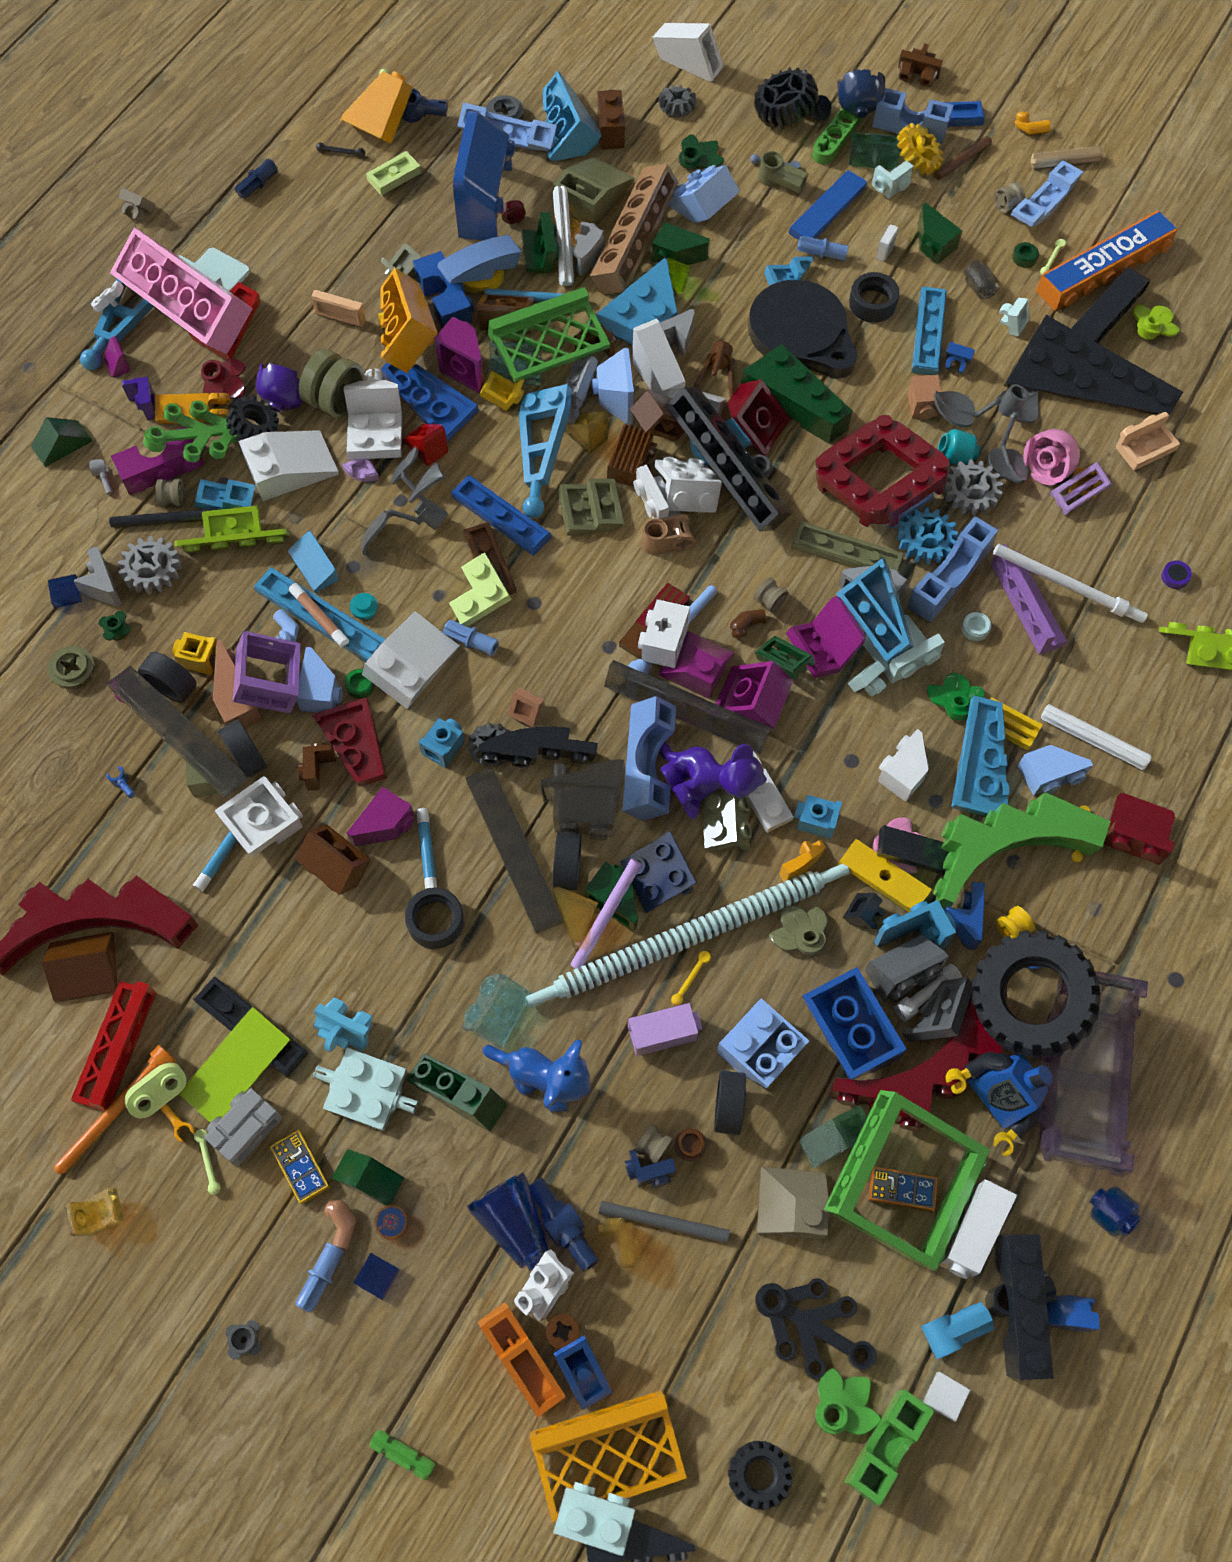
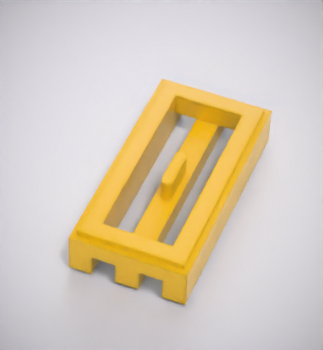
M1002 703L1005 739L1028 751L1043 724ZM1014 729L1029 738L1026 739L1011 730Z

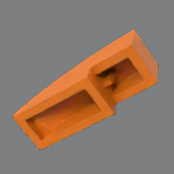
M506 1302L477 1322L537 1418L566 1397Z

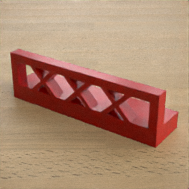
M119 981L72 1095V1102L103 1111L113 1103L156 996L155 990L149 984L136 981V984L133 985ZM125 991L132 992L124 1011L121 1006ZM120 1021L112 1041L108 1032L112 1024ZM109 1050L100 1070L96 1063L100 1054ZM96 1080L90 1098L82 1097L86 1086Z

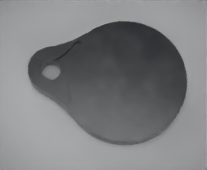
M785 280L768 286L756 296L750 308L748 332L753 345L763 356L782 344L811 371L835 379L845 378L854 371L857 352L849 336L846 312L841 301L830 290L806 280Z

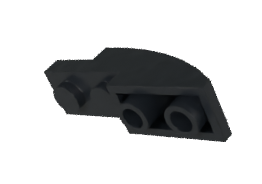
M532 727L506 732L479 744L476 758H482L483 762L489 764H499L500 761L512 762V766L527 768L529 765H534L538 755H542V758L546 760H559L561 757L569 758L571 762L576 764H587L588 761H593L597 755L598 743L569 739L570 728Z

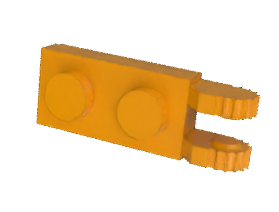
M227 393L155 395V421L159 424L176 423L167 421L164 418L165 406L171 403L178 405L181 408L182 414L195 419L189 413L193 401H201L206 404L207 411L222 418H227L229 410L211 409V405L229 403L230 395ZM195 419V420H197V421H199V422H201V423H202V422H207V421H205V420H203V419Z

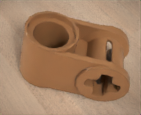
M678 514L672 517L648 520L643 527V550L649 554H659L670 551H684L692 548L696 544V538L690 531V517L685 514Z

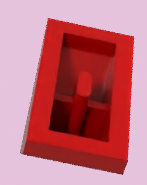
M422 424L402 438L411 450L415 446L419 448L417 456L427 467L448 453L446 433L443 425Z

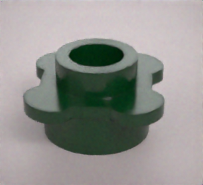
M117 611L115 615L103 616L99 619L98 623L100 627H103V637L105 640H121L130 633L131 627L126 623L125 619L127 616L123 611Z

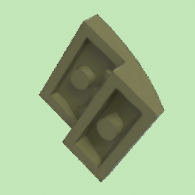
M589 478L586 485L560 484L558 494L567 535H587L623 527L624 521L615 479Z

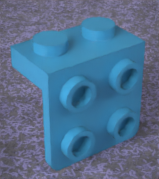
M938 900L929 904L927 901H922L914 905L910 909L911 912L903 916L896 913L884 919V925L878 930L879 933L874 941L876 946L880 947L919 929L922 935L945 951L956 933V925L952 916L944 912Z

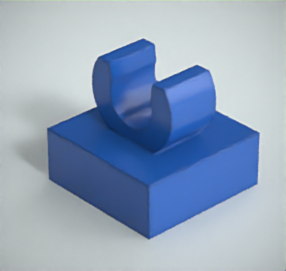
M950 342L946 351V356L949 357L946 361V369L949 370L951 363L958 361L961 365L959 373L962 374L966 363L971 364L975 349Z

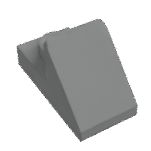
M693 309L660 323L669 345L674 343L683 356L686 354L694 329L695 312Z
M98 546L88 549L87 552L91 561L86 562L90 574L74 580L78 590L86 597L116 607L122 605L106 561Z

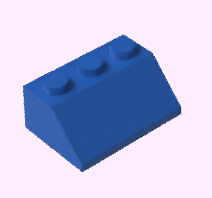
M858 967L802 995L803 1000L850 1081L874 1073L902 1058L907 1050Z

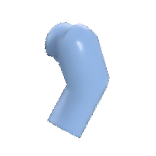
M284 609L276 611L273 619L282 628L279 632L280 636H276V638L296 642L299 632L298 624Z

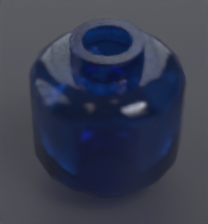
M1111 1187L1107 1191L1100 1188L1089 1201L1093 1205L1090 1212L1091 1219L1112 1237L1121 1234L1124 1237L1128 1236L1142 1219L1139 1215V1204L1119 1187Z

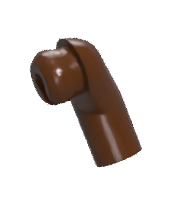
M759 609L739 613L730 623L732 636L734 638L745 637L747 635L746 627L751 624L766 623L765 610Z

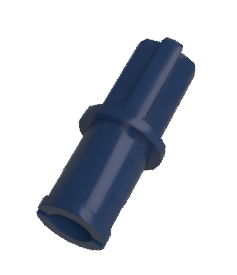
M267 158L255 170L248 172V176L235 187V192L241 199L247 198L257 188H263L264 183L278 172V167L271 159Z

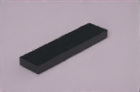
M215 976L193 999L196 1004L229 1031H232L252 1008L250 1004ZM279 1029L290 1040L270 1064L288 1078L309 1053Z

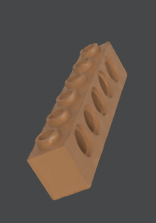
M668 163L643 168L590 275L602 295L623 292L629 287L679 183Z

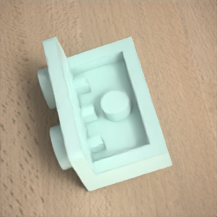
M575 1482L573 1489L566 1487L553 1533L623 1556L635 1509L628 1507L630 1499L609 1493L606 1500L594 1496L596 1488Z

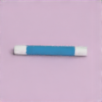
M420 808L416 812L425 889L437 887L429 812L427 808Z
M230 831L193 884V887L200 892L205 890L237 842V839Z

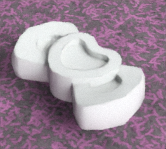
M115 281L112 287L105 289L100 296L96 297L91 303L93 309L101 312L109 303L116 307L118 303L115 299L124 290L122 283Z

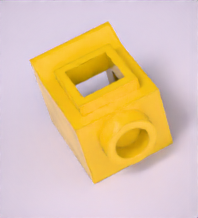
M184 632L181 640L177 639L174 642L172 653L177 663L185 669L212 675L214 670L209 662L211 653L216 655L217 640L215 637L208 638ZM192 648L197 649L196 653L191 652Z

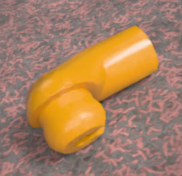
M1026 111L1019 112L1016 115V127L1029 135L1049 133L1051 130L1049 120L1030 121V114Z

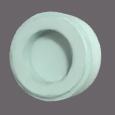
M973 612L965 617L961 629L967 639L982 641L988 636L992 625L990 619L985 614Z

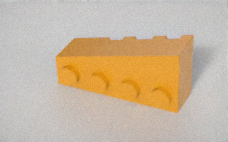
M394 268L380 288L381 310L384 311L381 318V326L385 328V334L381 336V344L385 346V350L381 352V359L408 374L425 349L435 342L437 330L420 283Z

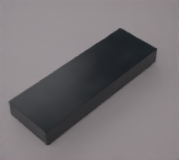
M886 825L881 827L879 831L878 857L945 875L946 869L943 868V864L949 852L941 849L944 842Z

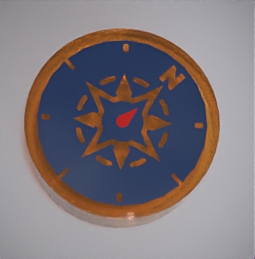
M385 1206L375 1216V1230L386 1240H397L407 1231L408 1217L398 1206Z

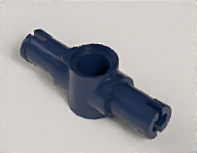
M413 88L402 118L407 122L413 123L421 120L426 115L447 117L448 101L427 99L426 96H421L420 92Z
M543 1178L533 1182L528 1187V1191L543 1212L541 1214L543 1218L541 1223L557 1247L561 1245L563 1249L569 1250L583 1272L590 1270L599 1262V1259L584 1237L585 1232L583 1228L585 1226L569 1202L565 1204L563 1200H559Z

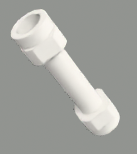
M953 964L945 966L943 971L937 974L935 981L929 983L911 998L905 997L895 1005L893 1009L896 1015L903 1022L911 1019L918 1013V1008L933 996V992L942 981L962 978L960 971Z

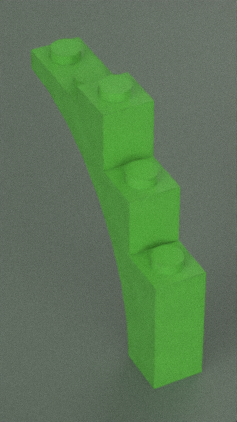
M1046 792L1036 800L1032 799L1027 806L1026 812L1002 803L994 811L990 810L984 824L960 814L952 822L948 821L942 831L941 837L945 838L941 849L949 853L943 864V868L946 869L944 878L938 880L933 894L937 896L936 900L939 901L943 910H945V908L955 903L963 884L978 865L1003 851L1022 846L1048 845L1062 847L1074 851L1079 850L1081 853L1091 856L1103 847L1111 821Z

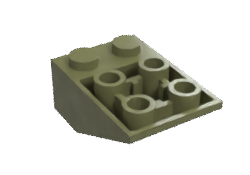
M592 157L566 168L553 183V191L556 186H565L568 190L569 214L583 222L597 225L632 184L635 177Z

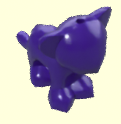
M664 742L659 750L661 756L669 762L660 769L691 820L699 814L700 802L719 788L723 787L729 794L743 798L767 781L762 764L753 756V750L747 744L738 746L734 750L732 757L724 765L717 763L713 754L703 747H692L682 752H673L669 744Z

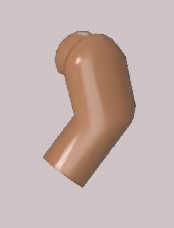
M332 1200L325 1207V1215L330 1217L337 1227L332 1245L348 1250L355 1229L356 1218L347 1203L342 1200Z

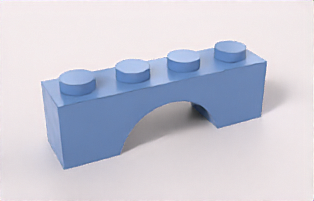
M975 516L960 533L956 543L942 564L933 573L928 572L913 589L908 609L931 623L990 552L998 530Z
M658 696L631 705L622 812L642 821L669 813L671 786L659 781L655 771V763L661 746L675 731L676 706Z

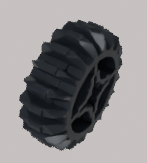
M789 67L787 71L780 69V72L777 74L771 73V77L763 79L764 84L759 85L758 91L754 93V108L758 118L766 126L771 125L773 129L778 126L783 129L786 125L792 127L795 122L801 123L803 117L808 118L809 112L815 110L819 96L818 87L812 74H809L807 70L801 71L799 67L795 70Z

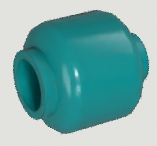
M952 429L942 435L938 444V450L948 458L949 464L957 466L958 462L962 461L965 465H968L969 459L975 461L978 458L980 446L977 445V438L974 434Z

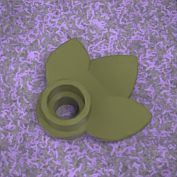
M785 906L781 911L783 927L769 934L772 943L784 951L799 950L808 956L819 954L826 945L824 931L828 925V920L824 911L819 907H814L806 913L798 906ZM809 937L815 938L813 941H806L805 939Z

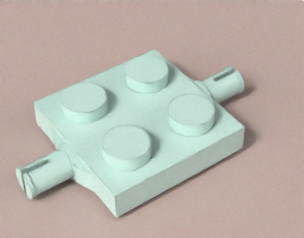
M350 1048L346 1049L342 1062L335 1071L318 1065L315 1070L326 1074V1076L317 1072L313 1074V1078L330 1083V1091L323 1109L382 1131L385 1130L389 1117L396 1108L414 1114L416 1108L405 1103L418 1107V1100L402 1096V1084L408 1071L406 1068Z

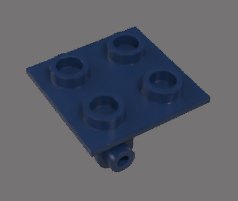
M671 831L621 861L624 869L631 858L642 864L631 884L645 913L650 912L680 893L683 895L692 893L694 891L692 886L697 884Z

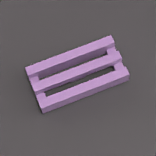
M1098 462L1052 490L1049 494L1052 498H1055V503L1058 507H1061L1063 515H1066L1110 487L1112 483ZM1093 471H1096L1098 474L1064 497L1060 495L1062 491ZM1099 480H1102V485L1069 506L1066 504V501Z

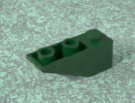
M425 1053L406 1079L409 1083L451 1110L489 1132L508 1105L489 1086Z

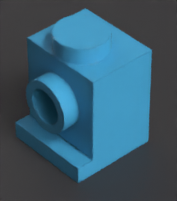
M438 718L424 739L421 738L418 742L421 755L446 768L465 742L461 725L450 718L446 722Z
M807 795L805 802H798L794 818L799 819L797 830L831 839L842 802L836 800L835 803Z

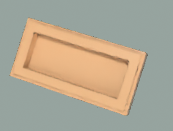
M314 290L311 295L315 314L363 327L366 319L362 303Z

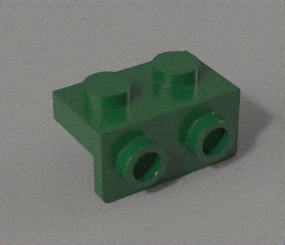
M541 212L537 229L522 230L521 233L525 266L527 272L551 273L554 260L559 258V244L555 243L556 224H552L551 213Z

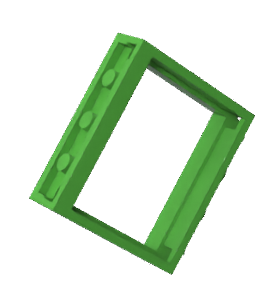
M880 1090L824 1210L919 1266L936 1271L938 1265L945 1258L946 1247L952 1234L959 1227L962 1211L973 1196V1187L976 1180L986 1167V1158L990 1149L900 1094ZM900 1110L966 1149L921 1250L853 1211Z

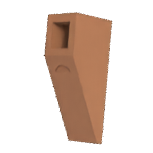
M219 640L216 643L213 701L225 725L238 719L242 726L246 728L263 720L258 711L260 707L233 702L236 656L232 648L225 649L223 643Z

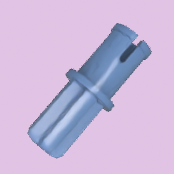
M800 236L797 250L819 255L821 259L824 256L845 262L848 245L829 242L827 238L819 240Z
M449 620L443 629L445 635L464 643L466 648L473 647L489 654L491 657L495 654L499 645L498 639L478 632L476 627L469 628L453 620Z
M330 1243L325 1244L313 1270L309 1269L307 1272L310 1276L296 1300L298 1308L310 1313L314 1311L327 1284L331 1285L333 1282L330 1279L342 1256L345 1254L342 1249Z

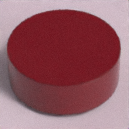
M511 200L504 203L501 217L505 223H518L526 216L523 202Z

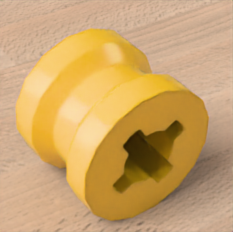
M1014 906L1010 909L1008 916H1001L996 920V927L1003 938L1010 936L1012 939L1020 936L1019 932L1029 931L1030 934L1035 930V924L1031 916L1019 906Z

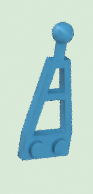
M117 278L115 281H119L124 286L121 295L115 299L118 305L114 307L109 303L103 309L94 331L97 342L92 349L83 351L80 356L81 365L90 371L97 370L101 366V354L107 347L110 337L115 336L118 342H120L154 307L145 299L134 309L120 305V300L127 285ZM114 315L123 318L111 333L108 332Z
M568 384L526 393L521 398L519 424L524 483L530 488V495L523 503V511L530 518H537L544 512V503L540 499L541 486L549 484L570 414L572 389ZM555 416L548 442L533 445L531 421ZM544 456L539 473L535 474L534 458Z

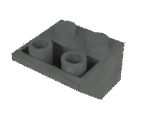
M920 935L869 961L864 971L883 1002L891 998L894 1001H898L911 993L910 988L918 984L923 988L937 979L936 975L943 971L942 966L948 956L936 944L924 935Z

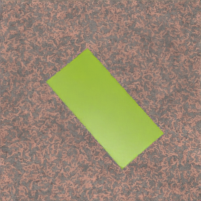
M252 1007L188 1081L179 1095L210 1123L218 1116L224 1117L232 1108L230 1103L234 1097L242 1091L246 1092L290 1039Z

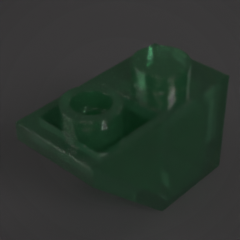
M861 1105L830 1119L798 1139L813 1169L852 1151L867 1119Z

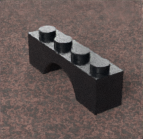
M1040 1234L998 1235L995 1241L996 1266L1003 1278L1009 1301V1328L1003 1340L1006 1376L1018 1380L1054 1379Z

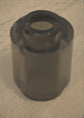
M977 260L966 267L964 270L965 281L979 299H989L997 293L1000 281L986 263Z

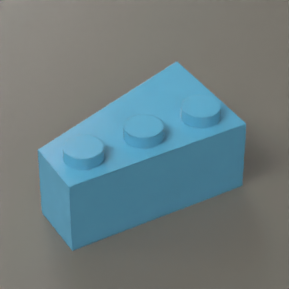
M883 558L836 593L843 600L854 619L886 662L890 664L893 658L914 647L889 565Z

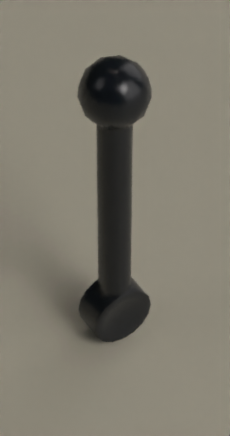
M322 142L316 145V149L320 153L331 151L352 154L360 159H363L366 154L363 148L354 150L325 146Z

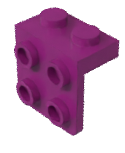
M838 596L832 597L812 623L792 626L786 633L794 646L814 656L815 664L812 666L806 665L813 678L839 673L866 641L864 632L843 600Z

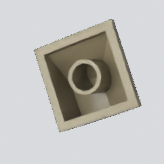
M761 1167L757 1234L823 1240L828 1234V1212L824 1210L829 1199L826 1173Z

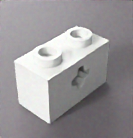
M657 600L654 610L649 609L645 623L647 630L646 632H641L638 641V648L642 649V661L675 668L689 626V606Z

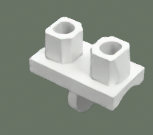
M552 1250L546 1251L538 1265L534 1267L525 1286L516 1296L515 1304L524 1314L532 1313L539 1321L545 1319L559 1296L563 1295L568 1289V1282L574 1273L559 1262Z

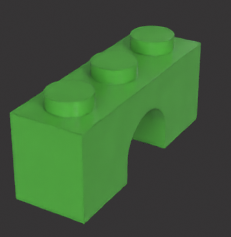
M905 1389L897 1391L843 1483L871 1504L880 1506L898 1475L896 1471L909 1447L918 1441L934 1410Z

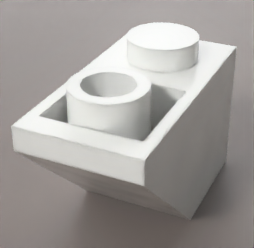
M918 729L911 737L905 735L896 747L899 751L893 757L888 755L879 766L882 772L878 782L905 802L921 785L928 772L922 732Z

